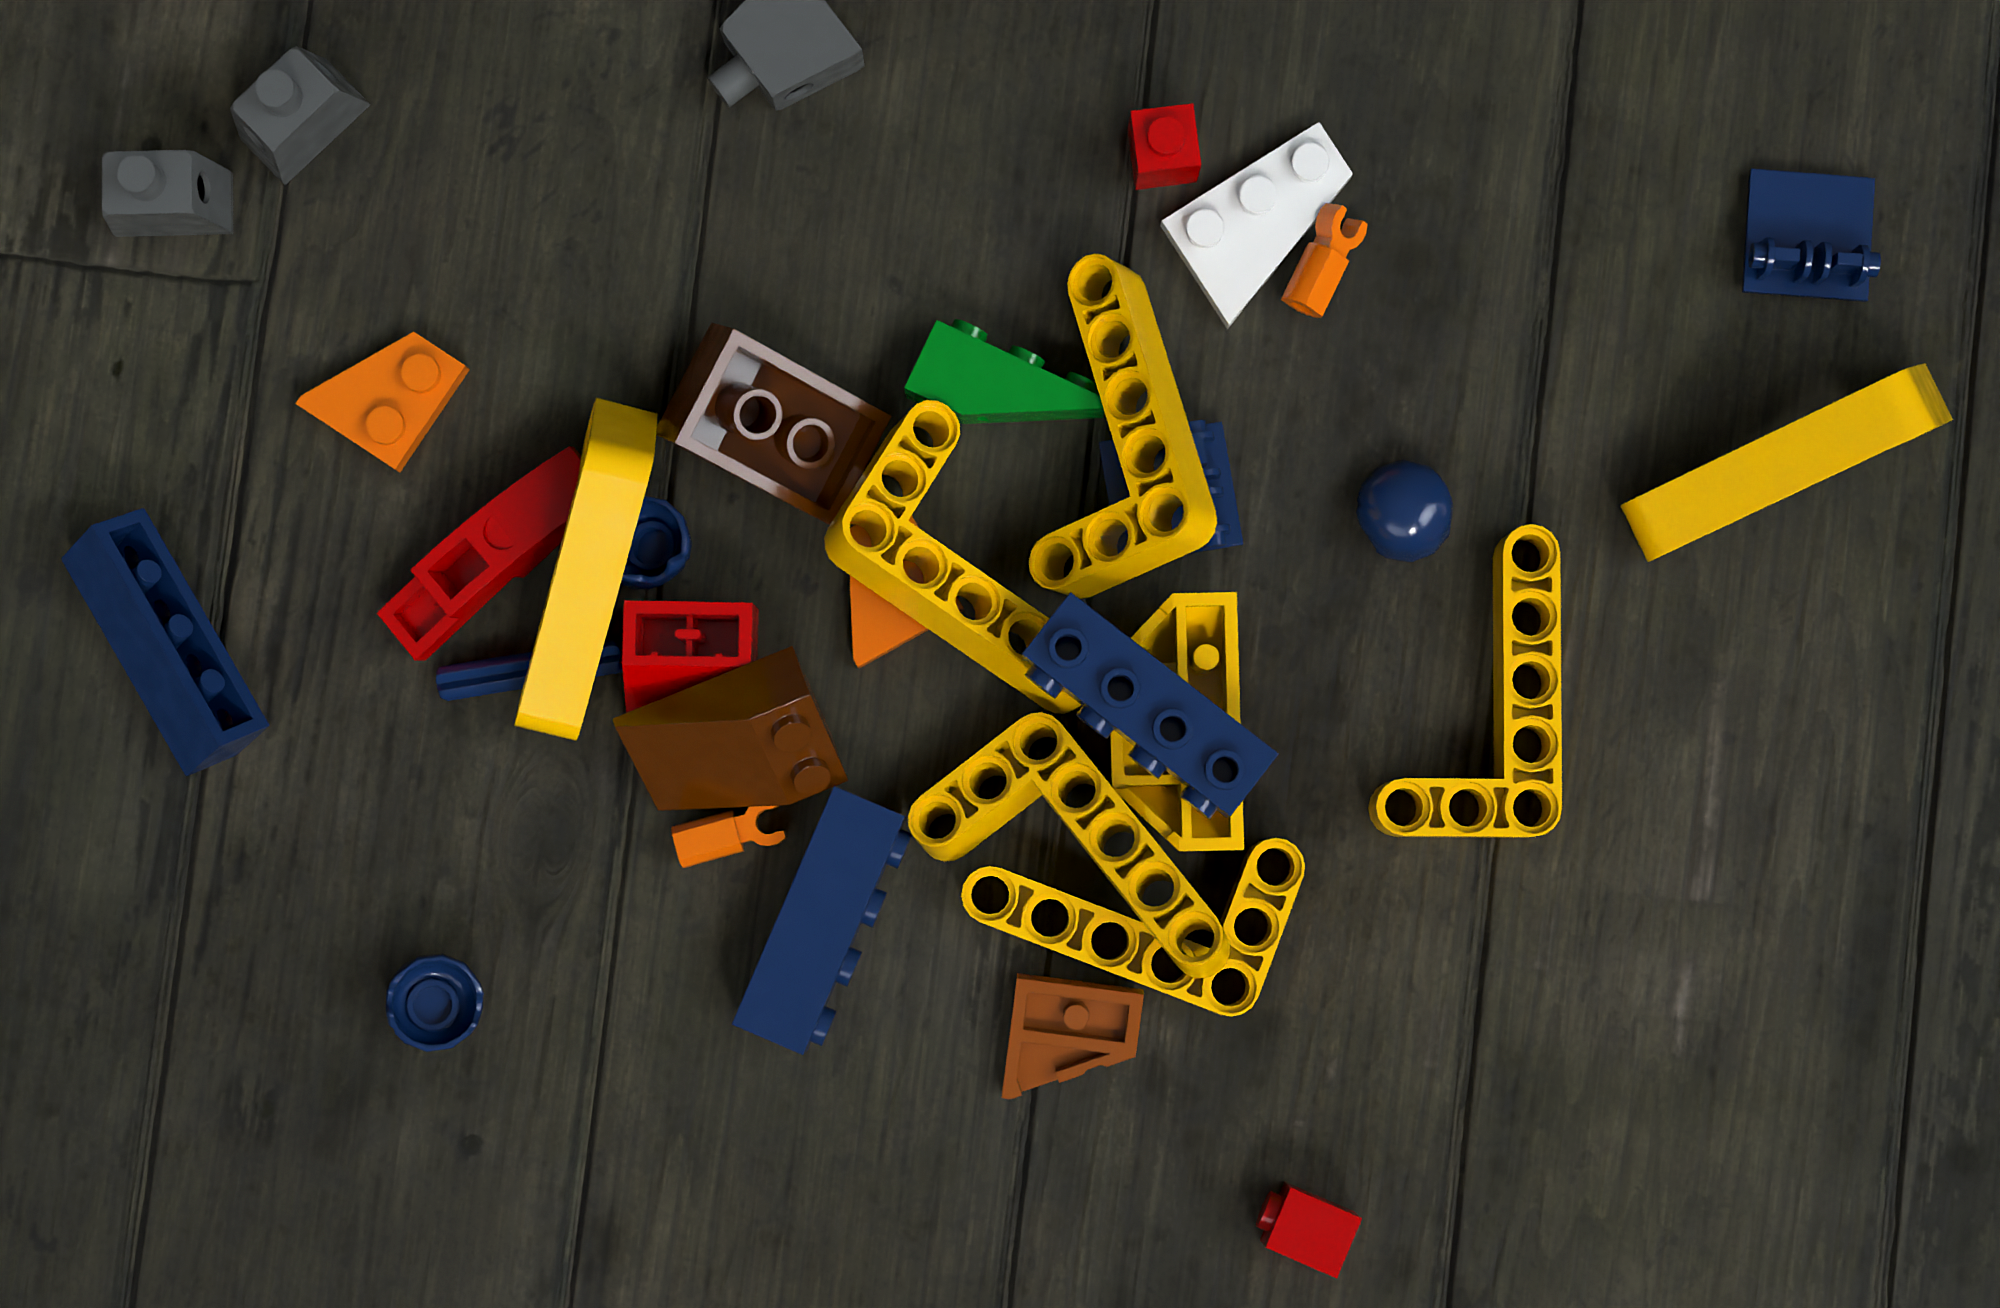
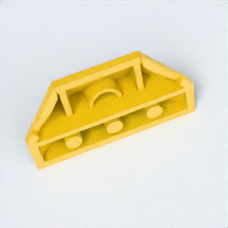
M1237 592L1172 593L1131 639L1241 724ZM1112 731L1110 734L1112 787L1133 810L1178 851L1244 850L1243 801L1230 817L1226 818L1216 811L1211 819H1208L1179 796L1186 787L1166 770L1159 779L1152 776L1128 756V753L1134 746L1117 732Z

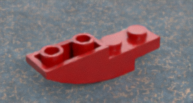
M567 447L536 467L462 523L410 570L415 577L377 612L378 616L415 661H426L514 577L524 578L561 543L578 481L581 455L574 447Z

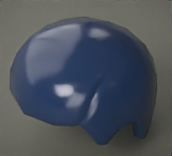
M1398 460L1377 467L1361 484L1357 498L1358 506L1356 508L1358 522L1380 555L1388 559L1414 562L1434 554L1449 537L1453 513L1452 498L1443 479L1431 467L1407 460Z
M650 496L644 497L620 585L633 590H649L660 587L677 576L689 560L692 540L687 521L667 500Z
M444 953L419 955L403 964L392 977L387 988L385 1013L389 1026L393 1028L395 1034L404 1044L425 1052L451 1049L468 1037L477 1027L483 1009L484 992L481 983L466 963Z

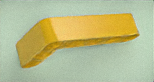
M1095 253L1084 256L1076 262L1070 271L1067 282L1068 294L1130 497L1045 535L1036 542L1029 558V570L1036 583L1043 588L1069 595L1071 592L1079 599L1092 597L1200 549L1210 541L1217 526L1214 503L1146 286L1140 275L1105 255ZM1112 279L1110 291L1102 298L1103 288ZM1130 335L1128 347L1119 355L1121 342L1126 336ZM1147 391L1146 404L1139 412H1136L1138 399ZM1165 447L1164 461L1154 471L1155 457ZM1183 505V518L1179 525L1172 530L1171 521L1173 514L1178 507ZM1128 530L1127 545L1118 554V540L1122 533ZM1073 555L1074 563L1072 570L1068 576L1064 577L1065 563Z
M1926 364L1916 365L1875 382L1620 506L1647 562H1650L1886 450L1952 421L1953 418Z
M595 398L583 444L578 481L521 692L514 726L577 741L652 469L655 453L657 413Z
M933 400L917 403L890 430L828 527L824 540L825 550L829 559L847 574L1044 709L1061 714L1075 710L1081 704L1063 690L1054 699L1024 675L1031 665L1024 661L1022 655L1018 654L1009 643L1008 633L1013 632L1018 634L1024 640L1026 647H1028L1050 618L908 521L956 446L960 436V423L956 414L947 405ZM913 427H920L926 430L933 440V447L921 444L914 434ZM882 475H888L900 484L903 497L891 494L884 487ZM850 524L861 526L869 533L872 547L862 546L853 539L850 532ZM903 560L911 561L921 569L924 579L923 584L912 581L906 575L903 569ZM956 596L967 599L973 605L975 620L968 619L959 612L956 605Z
M1529 524L1518 527L1499 541L1493 555L1494 779L1403 778L1385 782L1376 788L1370 797L1368 807L1371 821L1384 834L1395 837L1526 838L1545 835L1554 829L1560 820L1562 811L1560 549L1558 541L1552 532L1543 526ZM1516 541H1529L1538 549L1541 559L1540 565L1535 572L1523 571L1514 563L1511 553ZM1517 603H1528L1539 612L1541 624L1540 629L1535 635H1525L1514 626L1512 613ZM1519 665L1530 666L1540 676L1541 689L1534 699L1522 697L1513 687V673ZM1521 728L1531 729L1541 740V753L1537 760L1532 763L1524 762L1518 758L1513 749L1514 736ZM1395 790L1407 792L1415 801V816L1405 826L1396 825L1386 815V799ZM1460 790L1468 791L1478 801V817L1469 826L1458 824L1450 815V800ZM1523 791H1529L1536 795L1542 806L1540 819L1531 827L1521 824L1513 811L1514 800Z
M1038 712L1030 713L1020 718L922 794L911 806L908 814V827L913 837L930 856L945 862L955 861L965 856L1035 800L1043 796L1179 969L1195 978H1207L1219 973L1227 964L1230 955V943L1218 918L1061 722L1052 715ZM1043 737L1057 739L1055 751L1049 757L1041 760L1028 758L1030 747L1036 740ZM992 776L1006 777L1005 789L999 796L993 799L979 798L980 786L986 779ZM1089 784L1096 788L1094 798L1089 804L1081 808L1066 806L1067 795L1074 787ZM947 814L956 816L954 829L949 835L938 839L929 837L930 825L937 817ZM1118 832H1127L1134 835L1135 841L1128 853L1119 857H1111L1104 854L1105 843L1112 835ZM1165 880L1174 885L1173 895L1167 903L1154 907L1143 903L1144 891L1151 883ZM1203 929L1214 934L1213 945L1206 954L1191 957L1182 953L1181 946L1183 940L1189 933Z
M1279 838L1258 841L1249 848L1244 856L1220 920V924L1230 943V955L1227 964L1222 970L1227 968L1238 970L1244 977L1246 984L1245 992L1241 999L1228 1005L1219 1003L1213 996L1211 986L1215 975L1207 978H1195L1183 973L1181 977L1174 981L1166 982L1159 980L1152 971L1151 962L1155 952L1162 946L1143 922L1005 869L992 866L979 868L971 873L963 884L961 897L963 906L968 914L983 924L1220 1015L1233 1017L1244 1014L1251 1009L1259 997L1301 885L1305 863L1303 855L1296 845L1288 840ZM1271 848L1283 852L1290 864L1287 878L1279 885L1274 886L1262 881L1256 868L1260 855ZM987 876L998 877L1004 881L1009 891V899L1006 906L1001 911L993 914L983 913L977 909L972 900L974 885L981 878ZM1042 900H1057L1067 910V925L1058 935H1041L1032 925V911ZM1249 908H1256L1262 912L1268 924L1267 933L1263 940L1253 945L1242 943L1235 935L1234 923L1238 914ZM1106 922H1114L1122 926L1127 936L1125 950L1118 957L1112 959L1099 957L1094 952L1091 944L1094 930ZM1214 938L1210 948L1184 939L1181 946L1182 952L1191 957L1202 956L1211 949Z

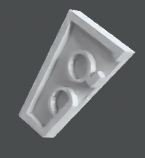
M1320 122L1161 221V228L1227 329L1261 286L1271 277L1297 242L1316 222L1320 209L1326 203H1331L1353 174Z

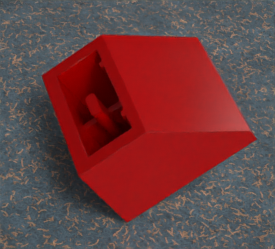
M624 600L622 670L626 713L756 661L758 656L759 609L753 603Z

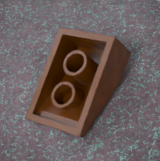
M711 322L656 428V435L830 525L858 482L892 416L736 329Z
M793 646L613 718L614 726L658 811L790 805L849 781L831 731Z

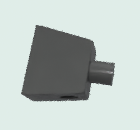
M745 0L726 19L720 28L724 43L734 57L707 76V79L729 108L758 87L771 106L777 111L857 72L865 64L862 48L825 0Z
M295 46L289 49L267 71L263 72L233 102L230 110L241 141L286 185L360 116L370 104L327 59Z
M190 150L105 152L102 155L103 217L115 237L233 234V173L199 153ZM197 186H204L205 188L203 202L199 197Z

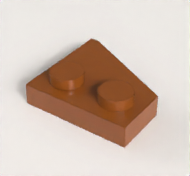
M1017 973L1001 1098L1013 1099L1022 1096L1023 1091L1058 1080L1061 1083L1083 1075L1088 1069L1100 1065L1108 1067L1136 1057L1144 990Z

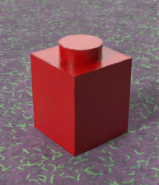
M1194 104L1130 111L1127 130L1135 190L1197 183L1201 169V157Z
M1284 1181L1279 1194L1270 1191L1266 1196L1256 1221V1227L1264 1230L1260 1241L1265 1248L1337 1279L1362 1218L1355 1211Z

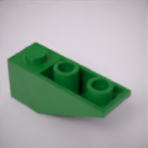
M954 319L951 326L936 320L904 387L907 399L916 403L925 400L939 401L947 405L956 414L961 424L1103 418L1105 415L1096 382L1073 372H1068L1065 379L1042 369L1045 361L1038 355L1011 345L1007 353L986 343L985 341L988 337L986 332L959 319Z

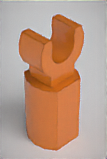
M1326 203L1320 209L1316 217V237L1314 242L1307 244L1281 297V300L1290 307L1311 317H1323L1349 263V260L1346 258L1349 250L1356 248L1363 241L1367 232L1368 224L1365 221L1350 218L1345 220L1340 230L1341 221L1347 211V208L1343 205Z
M779 805L748 807L744 815L737 817L733 810L672 826V837L682 868L744 852V843L754 841L764 846H774L782 843L787 839L786 831L765 834L758 827L759 815L766 810L777 808Z

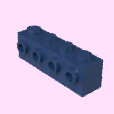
M141 508L91 525L61 560L185 776L238 755L270 725L146 510Z
M1071 592L1022 653V659L1031 665L1024 674L1029 680L1054 699L1062 690L1082 705L1076 714L1079 719L1106 739L1113 730L1134 746L1128 753V756L1157 779L1166 770L1186 786L1179 796L1208 819H1211L1216 811L1226 818L1230 817L1279 755V753Z
M833 787L732 1025L801 1055L807 1052L811 1042L819 1046L823 1045L837 1013L836 1010L827 1007V1003L836 983L848 987L862 954V951L852 947L860 926L864 924L873 928L886 899L887 892L877 888L886 865L896 869L899 868L912 838V833L902 829L907 817L838 787Z

